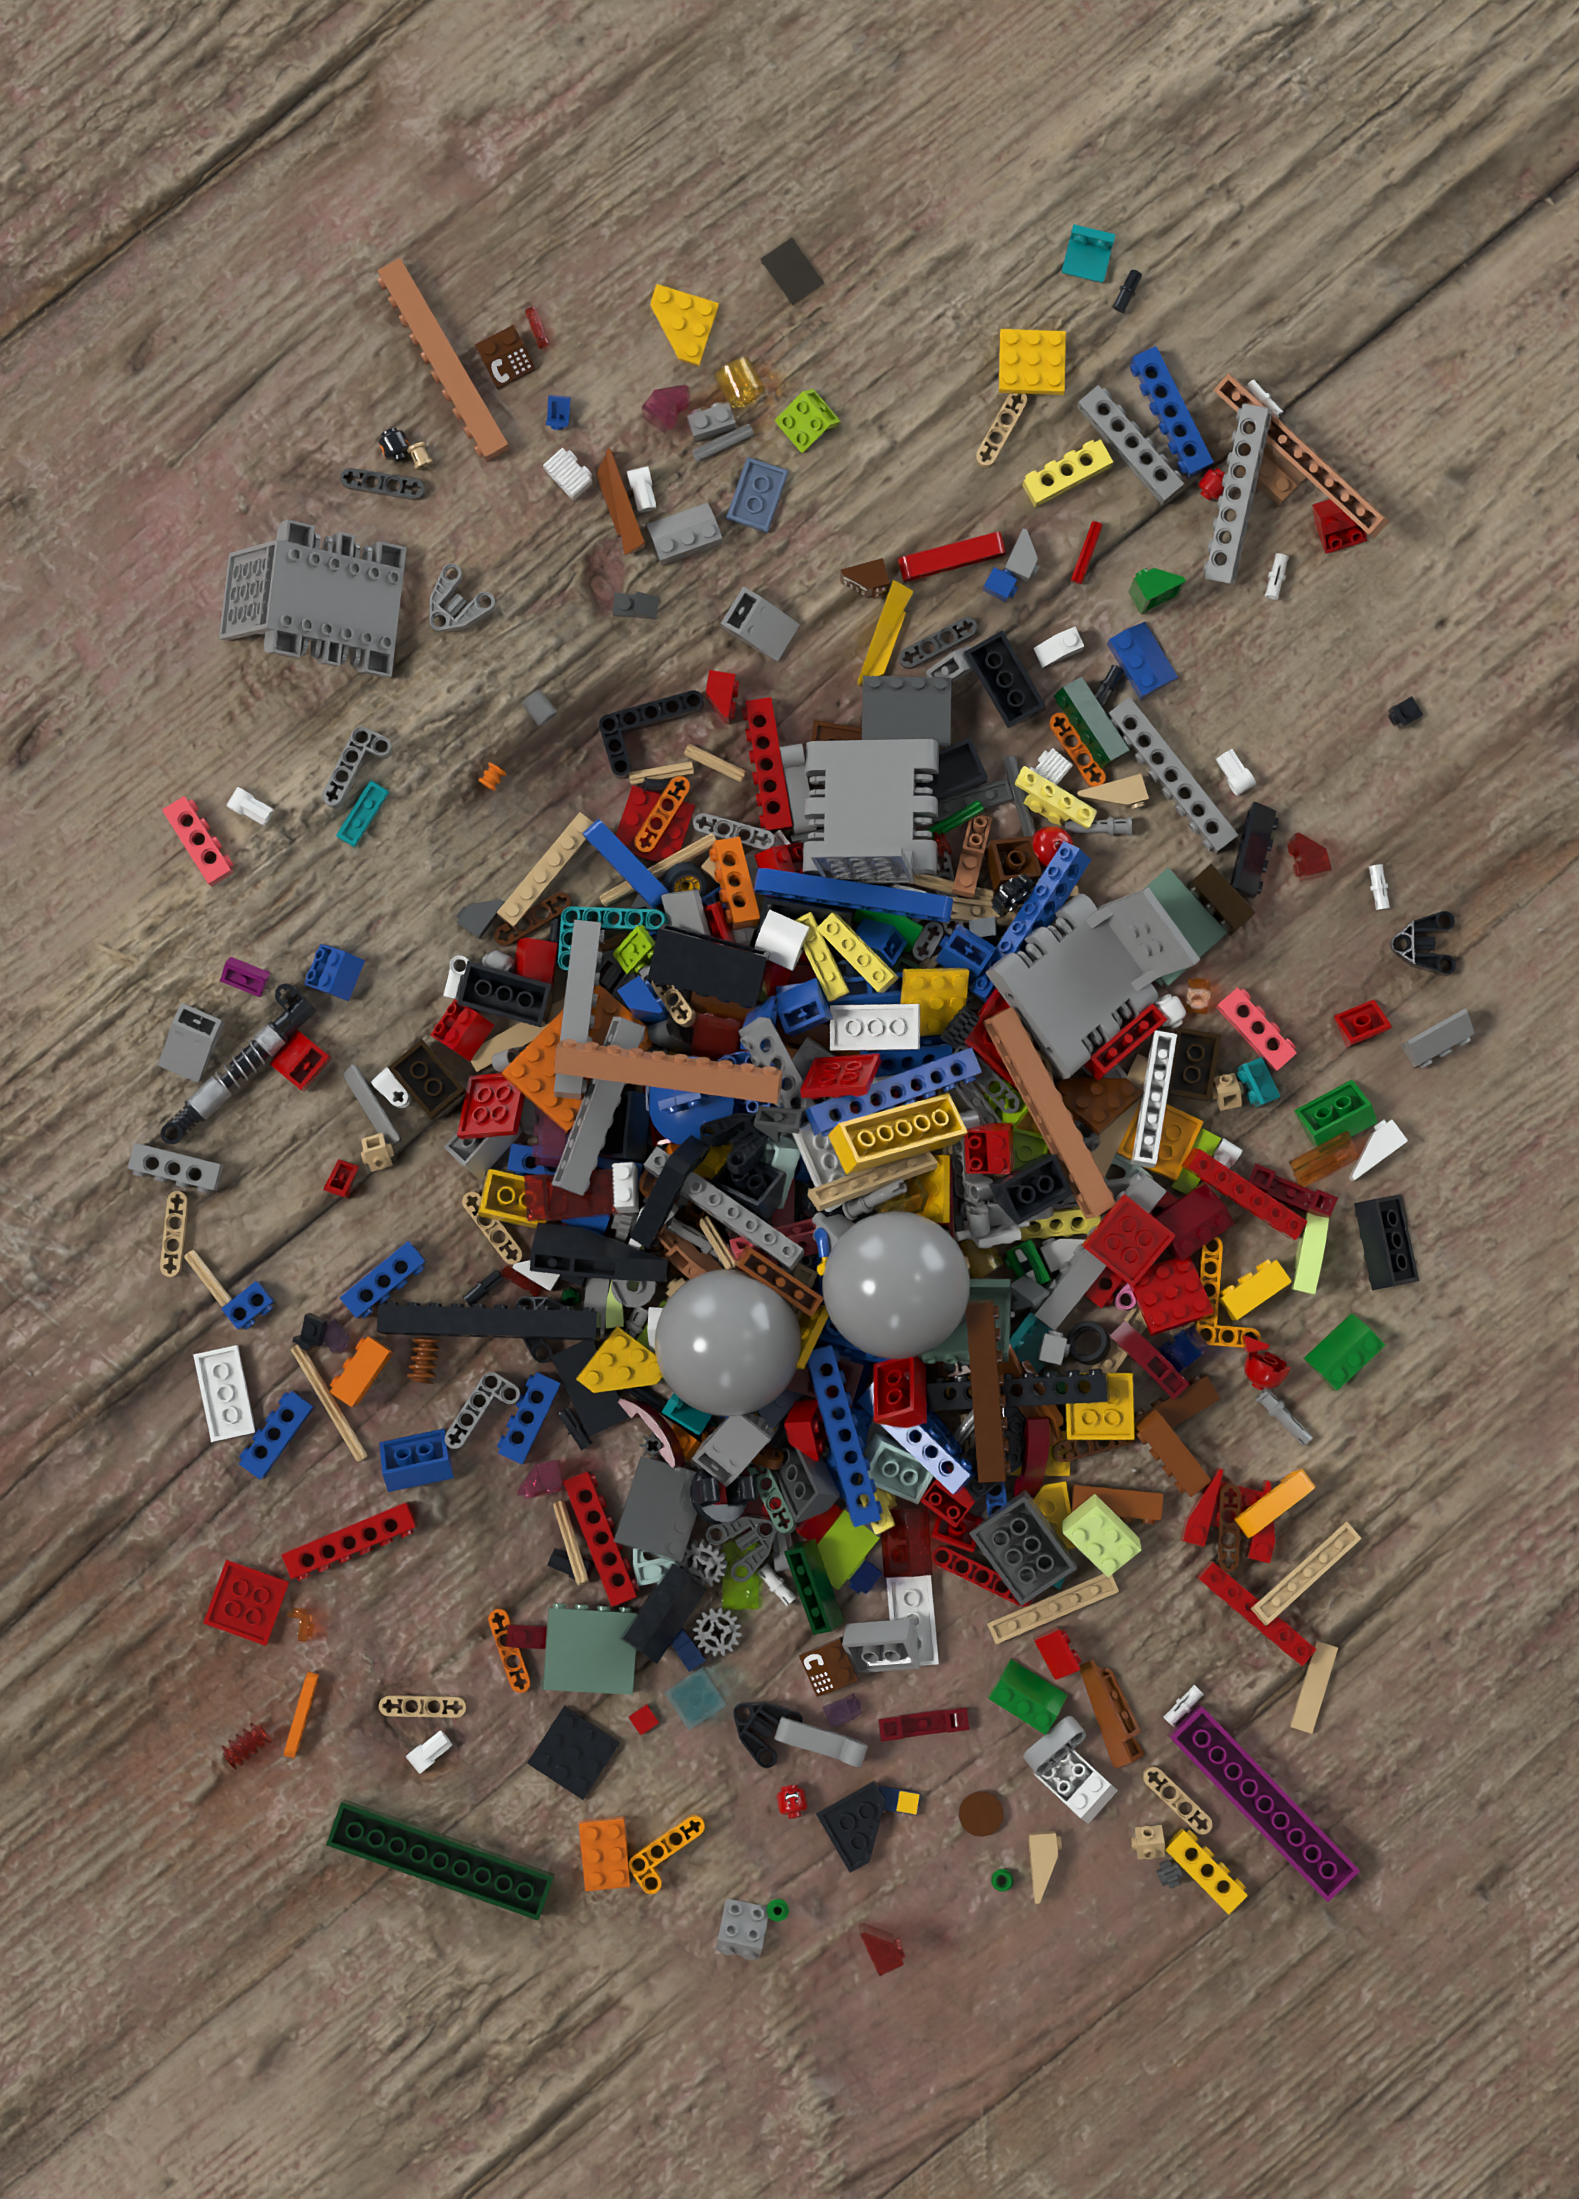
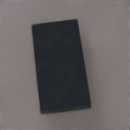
M581 1341L550 1357L588 1437L629 1418V1416L618 1403L620 1397L616 1390L593 1393L576 1380L577 1376L597 1352L593 1341Z
M1018 1411L1007 1419L1008 1429L1004 1430V1438L1009 1439V1452H1006V1461H1010L1011 1474L1022 1466L1026 1441L1023 1438L1026 1421ZM975 1444L960 1457L970 1461L974 1466L973 1469L977 1472L964 1487L976 1502L1000 1482H978ZM951 1463L947 1467L953 1472L954 1465Z

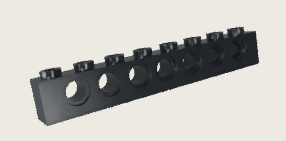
M1091 1369L1089 1374H1080V1370L1066 1371V1375H1057V1371L1044 1372V1376H1035L1034 1372L1021 1373L1022 1377H1013V1374L1008 1373L1004 1374V1386H1001V1395L1005 1394L1006 1407L1108 1402L1110 1400L1108 1373H1102V1369ZM956 1376L955 1380L946 1381V1377L932 1378L933 1381L927 1383L928 1411L973 1409L972 1396L968 1393V1388L971 1386V1379L968 1380V1376ZM1080 1381H1088L1091 1385L1090 1391H1082L1079 1386ZM1040 1382L1045 1385L1046 1392L1044 1394L1036 1392V1383ZM1058 1382H1065L1068 1385V1392L1061 1393L1057 1389ZM1014 1384H1020L1023 1387L1022 1395H1016L1013 1392L1012 1387ZM947 1387H953L956 1390L957 1395L955 1398L947 1396Z

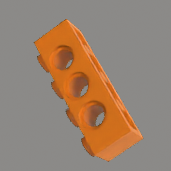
M734 837L716 840L709 850L711 862L715 863L714 876L716 882L720 883L721 890L719 891L721 903H725L726 910L724 914L727 924L730 923L731 930L755 927L759 923L760 915L741 838ZM724 861L732 862L733 866L725 865ZM729 881H735L738 886H731ZM739 901L744 907H737L734 902Z

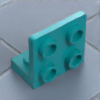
M1073 224L1061 271L1062 274L1103 283L1116 234Z
M1262 1057L1237 1068V1079L1242 1082V1085H1245L1248 1091L1245 1095L1250 1105L1254 1104L1255 1108H1258L1281 1097Z
M1029 1312L1010 1336L1009 1344L1012 1346L1018 1360L1021 1363L1029 1360L1038 1374L1046 1364V1362L1036 1360L1042 1334H1048V1331L1053 1330L1037 1319L1038 1317L1032 1312Z
M675 1393L672 1394L662 1411L663 1414L697 1435L702 1433L712 1414L691 1407Z

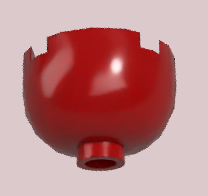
M1057 826L1044 827L1036 831L1032 836L1034 853L1038 857L1041 869L1048 867L1063 841L1074 846L1070 834Z
M1256 1351L1248 1353L1244 1364V1372L1254 1388L1264 1390V1388L1272 1389L1284 1382L1290 1371V1366L1286 1368L1287 1363L1272 1353L1265 1351V1355H1262Z

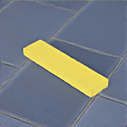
M810 912L794 920L810 928V932L802 947L828 1001L832 1002L850 993L823 935L816 929L818 924L813 913Z

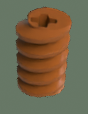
M425 1337L413 1339V1342L419 1346L411 1349L417 1355L410 1357V1360L414 1361L415 1364L408 1366L409 1369L414 1371V1373L407 1374L408 1378L416 1382L434 1384L428 1380L436 1376L430 1370L437 1368V1365L432 1363V1361L438 1360L439 1357L433 1354V1352L440 1351V1348L434 1344L442 1340Z

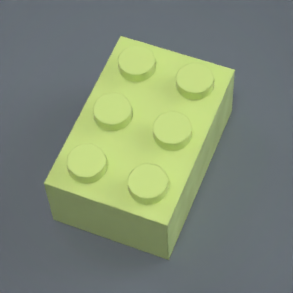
M1096 1494L1062 1520L1063 1534L1107 1577L1111 1576L1141 1551L1140 1538Z

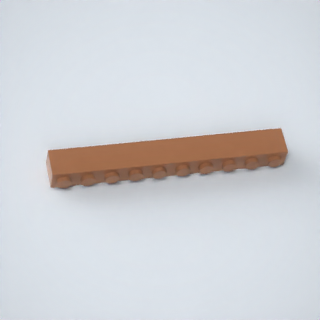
M401 258L377 270L380 277L377 281L383 291L388 290L390 294L388 300L393 309H399L401 315L398 317L404 328L408 326L412 333L409 336L415 347L419 345L423 352L420 355L426 365L430 363L433 368L431 375L436 383L441 382L444 387L441 392L446 401H452L455 406L452 411L457 420L462 419L466 425L463 430L468 439L473 438L477 444L474 446V449L479 458L484 457L486 462L510 450L507 441Z
M1227 374L1214 389L1236 412H1238L1239 408H1242L1243 403L1267 408L1230 374ZM1272 413L1266 440L1368 535L1375 538L1390 521ZM1254 422L1249 423L1254 429H1256Z
M1012 1006L984 1020L983 1024L1051 1154H1055L1085 1219L1095 1218L1112 1208L1116 1204L1114 1195L1105 1184L1103 1173L1094 1163L1092 1152L1087 1149L1083 1142L1082 1133L1072 1121V1114L1066 1109L1061 1093L1055 1088L1051 1074L1045 1069L1040 1053L1035 1050L1030 1034L1021 1023L1019 1013Z
M564 1039L559 1042L556 1047L554 1073L775 1104L778 1103L781 1096L783 1075L782 1070H777V1068L772 1066L760 1068L750 1063L738 1065L732 1064L728 1060L716 1062L710 1061L706 1057L694 1059L688 1058L684 1054L672 1056L665 1055L662 1051L650 1053L643 1052L640 1048H631L629 1050L621 1049L618 1045L599 1046L596 1042L578 1043L574 1039Z

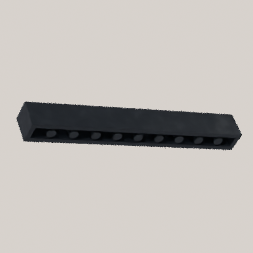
M388 1301L385 1302V1305H378L376 1332L382 1335L600 1341L601 1314L592 1307H582V1311H573V1307L566 1306L560 1307V1310H551L550 1306H538L537 1310L529 1309V1306L516 1305V1309H507V1305H494V1308H486V1305L472 1304V1308L464 1307V1304L452 1303L450 1307H442L441 1303H429V1306H420V1303L407 1302V1306H399L398 1302Z

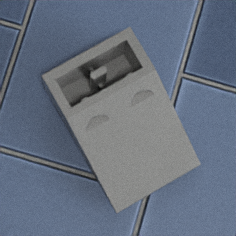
M744 586L721 622L722 630L776 662L779 661L800 626L799 623Z
M181 1003L172 1022L158 1066L199 1083L225 1022Z
M745 1415L729 1416L702 1442L692 1459L727 1487L746 1468L771 1437Z

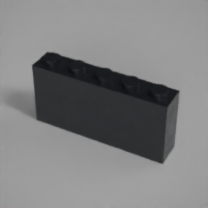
M663 923L658 929L647 979L653 980V983L657 985H672L679 991L691 990L702 997L713 996L717 997L718 1001L724 1003L732 1001L739 1003V1006L743 1008H755L760 999L770 952Z

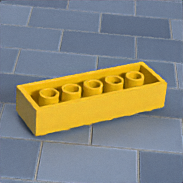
M947 1093L841 1122L828 1134V1137L846 1175L957 1144L968 1131L950 1094Z

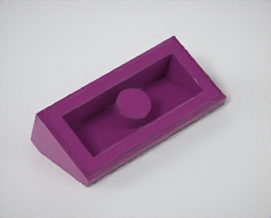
M229 957L225 962L220 982L261 997L270 977V972Z

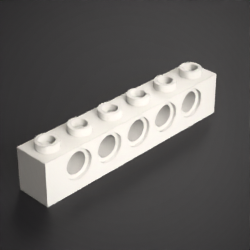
M1156 1030L1152 1034L1131 1165L1154 1168L1157 1163L1177 1034Z

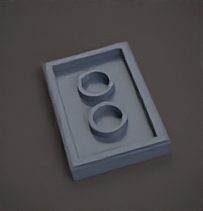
M747 457L726 520L768 533L789 471Z

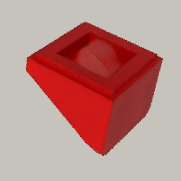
M1242 1336L1244 1352L1246 1353L1267 1350L1269 1348V1344Z

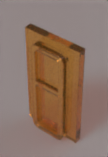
M1345 1131L1289 1161L1297 1184L1305 1187L1359 1157L1350 1133Z

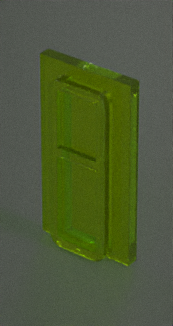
M735 1541L723 1542V1553H726L724 1560L728 1561L723 1576L722 1609H758V1568L745 1582L735 1581L731 1575V1569L739 1558L758 1545L759 1542L754 1543L743 1551L737 1546ZM739 1565L735 1568V1573L739 1577H744L748 1574V1570L745 1566Z

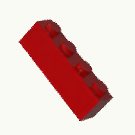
M1152 1003L1094 1053L1084 1066L1099 1081L1147 1040L1168 1019Z

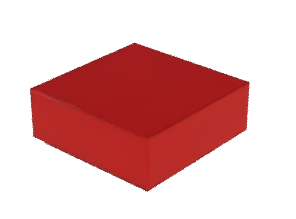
M648 1704L628 1716L640 1735L659 1723Z

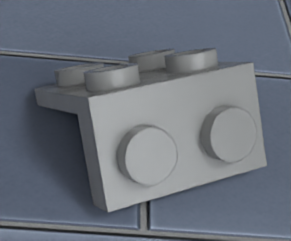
M727 1899L715 1950L720 1951L724 1955H740L747 1960L760 1959L768 1921L767 1907Z

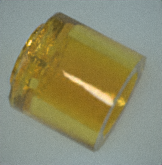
M741 357L728 363L714 375L727 401L733 408L743 407L752 403L765 390V386L749 357Z
M970 1239L958 1245L964 1257H968L971 1267L968 1269L970 1279H981L1005 1264L994 1245L990 1248H979Z

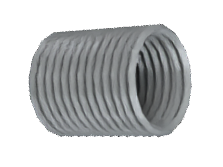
M541 690L531 694L522 703V706L528 711L538 726L545 725L557 714L556 709H554Z

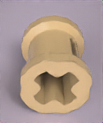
M418 442L408 447L407 452L411 454L416 470L424 469L433 463L425 450V442Z

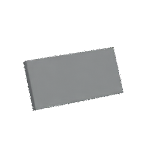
M698 889L661 895L669 925L710 935Z

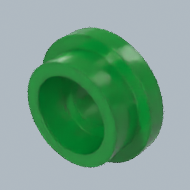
M1006 1869L996 1870L991 1877L992 1886L1000 1892L1008 1891L1014 1882L1011 1872ZM1000 1876L1006 1877L1004 1884L998 1882Z
M779 1898L771 1900L767 1905L768 1917L776 1922L787 1918L789 1914L788 1904ZM775 1907H781L782 1912L775 1914L773 1911Z

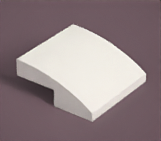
M769 910L758 935L755 948L769 951V961L793 971L803 952L801 948L810 932V928Z

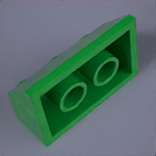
M1144 568L1135 574L1136 577L1133 578L1128 592L1140 614H1143L1178 596L1186 580L1183 576L1157 568H1152L1149 571L1147 568Z
M857 909L851 922L855 924L854 929L857 928L860 921L864 918L895 926L908 942L900 954L902 956L904 953L910 954L923 930V926L905 916Z
M1353 1080L1294 1110L1310 1142L1319 1153L1378 1123L1372 1104Z
M1351 1313L1303 1359L1333 1391H1338L1386 1345L1366 1324Z
M1010 1659L987 1698L1046 1735L1057 1718L1067 1698V1694Z

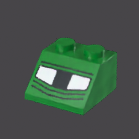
M1032 1240L1004 1252L1006 1257L1003 1260L1008 1270L1013 1269L1016 1275L1013 1278L1014 1282L1024 1275L1039 1285L1051 1280Z

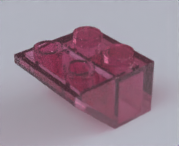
M680 385L654 390L642 406L643 419L663 433L667 429L671 430L678 421L676 417L680 411L685 412L690 405L689 387Z
M560 1460L535 1464L517 1491L518 1496L523 1495L524 1499L539 1496V1491L545 1490L546 1494L561 1491L560 1487L564 1486V1479Z

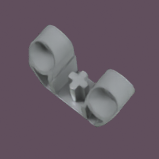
M452 563L444 566L430 596L429 621L431 627L437 632L464 631L486 618L495 609V599L489 592L479 593L455 619L453 617L467 602L462 596L456 594L446 607L442 609L462 580L461 569L458 565ZM449 569H456L458 576L454 580H449L446 577V572ZM482 597H489L491 599V605L488 608H482L479 605ZM444 616L446 618L445 625L442 627L435 626V617Z

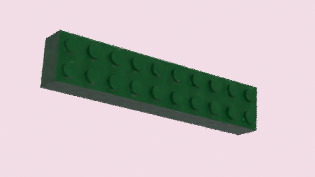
M345 1799L340 1803L326 1846L537 1921L540 1919L555 1876L551 1872Z

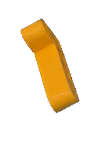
M1303 1469L1295 1470L1285 1476L1273 1490L1237 1516L1235 1521L1247 1538H1250L1305 1497L1316 1486Z
M689 1815L631 1856L629 1869L646 1893L655 1894L661 1888L662 1878L655 1866L703 1833L705 1821L701 1815ZM691 1820H693L694 1822L699 1821V1830L692 1828L688 1831V1835L690 1836L687 1837L685 1831L681 1827L684 1826L686 1830L691 1826ZM674 1832L682 1835L683 1840L678 1844L670 1840V1835ZM655 1845L661 1846L664 1854L654 1856L651 1852L652 1847ZM641 1858L645 1862V1867L636 1869L633 1866V1861ZM654 1877L657 1879L658 1885L654 1888H649L645 1883L646 1879Z

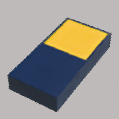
M878 1785L886 1799L883 1810L917 1816L921 1797L920 1792Z

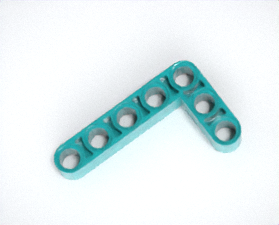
M567 907L561 915L558 964L562 969L568 971V960L571 953L569 940L573 935L574 928L571 917L574 913L578 915L577 920L592 922V917L598 914L597 922L601 923V930L633 931L636 926L643 925L647 932H658L659 927L663 923L669 925L666 913L655 909ZM619 914V922L614 925L613 918ZM640 915V923L634 925V918ZM658 916H661L662 922L660 925L656 926L655 919Z

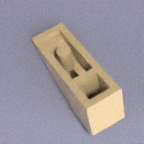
M1142 774L1081 790L1076 794L1080 800L1123 808L1131 807L1132 810L1144 807V803L1149 799Z
M1055 1831L1028 1833L1035 1904L1041 1902L1058 1858V1850H1062L1061 1837L1056 1836Z

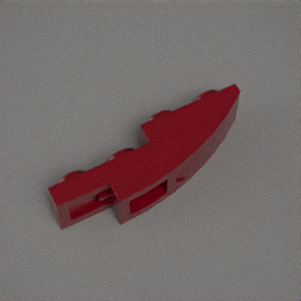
M1125 1320L1109 1335L1173 1400L1189 1385L1175 1368Z
M508 1624L506 1647L546 1649L547 1626Z

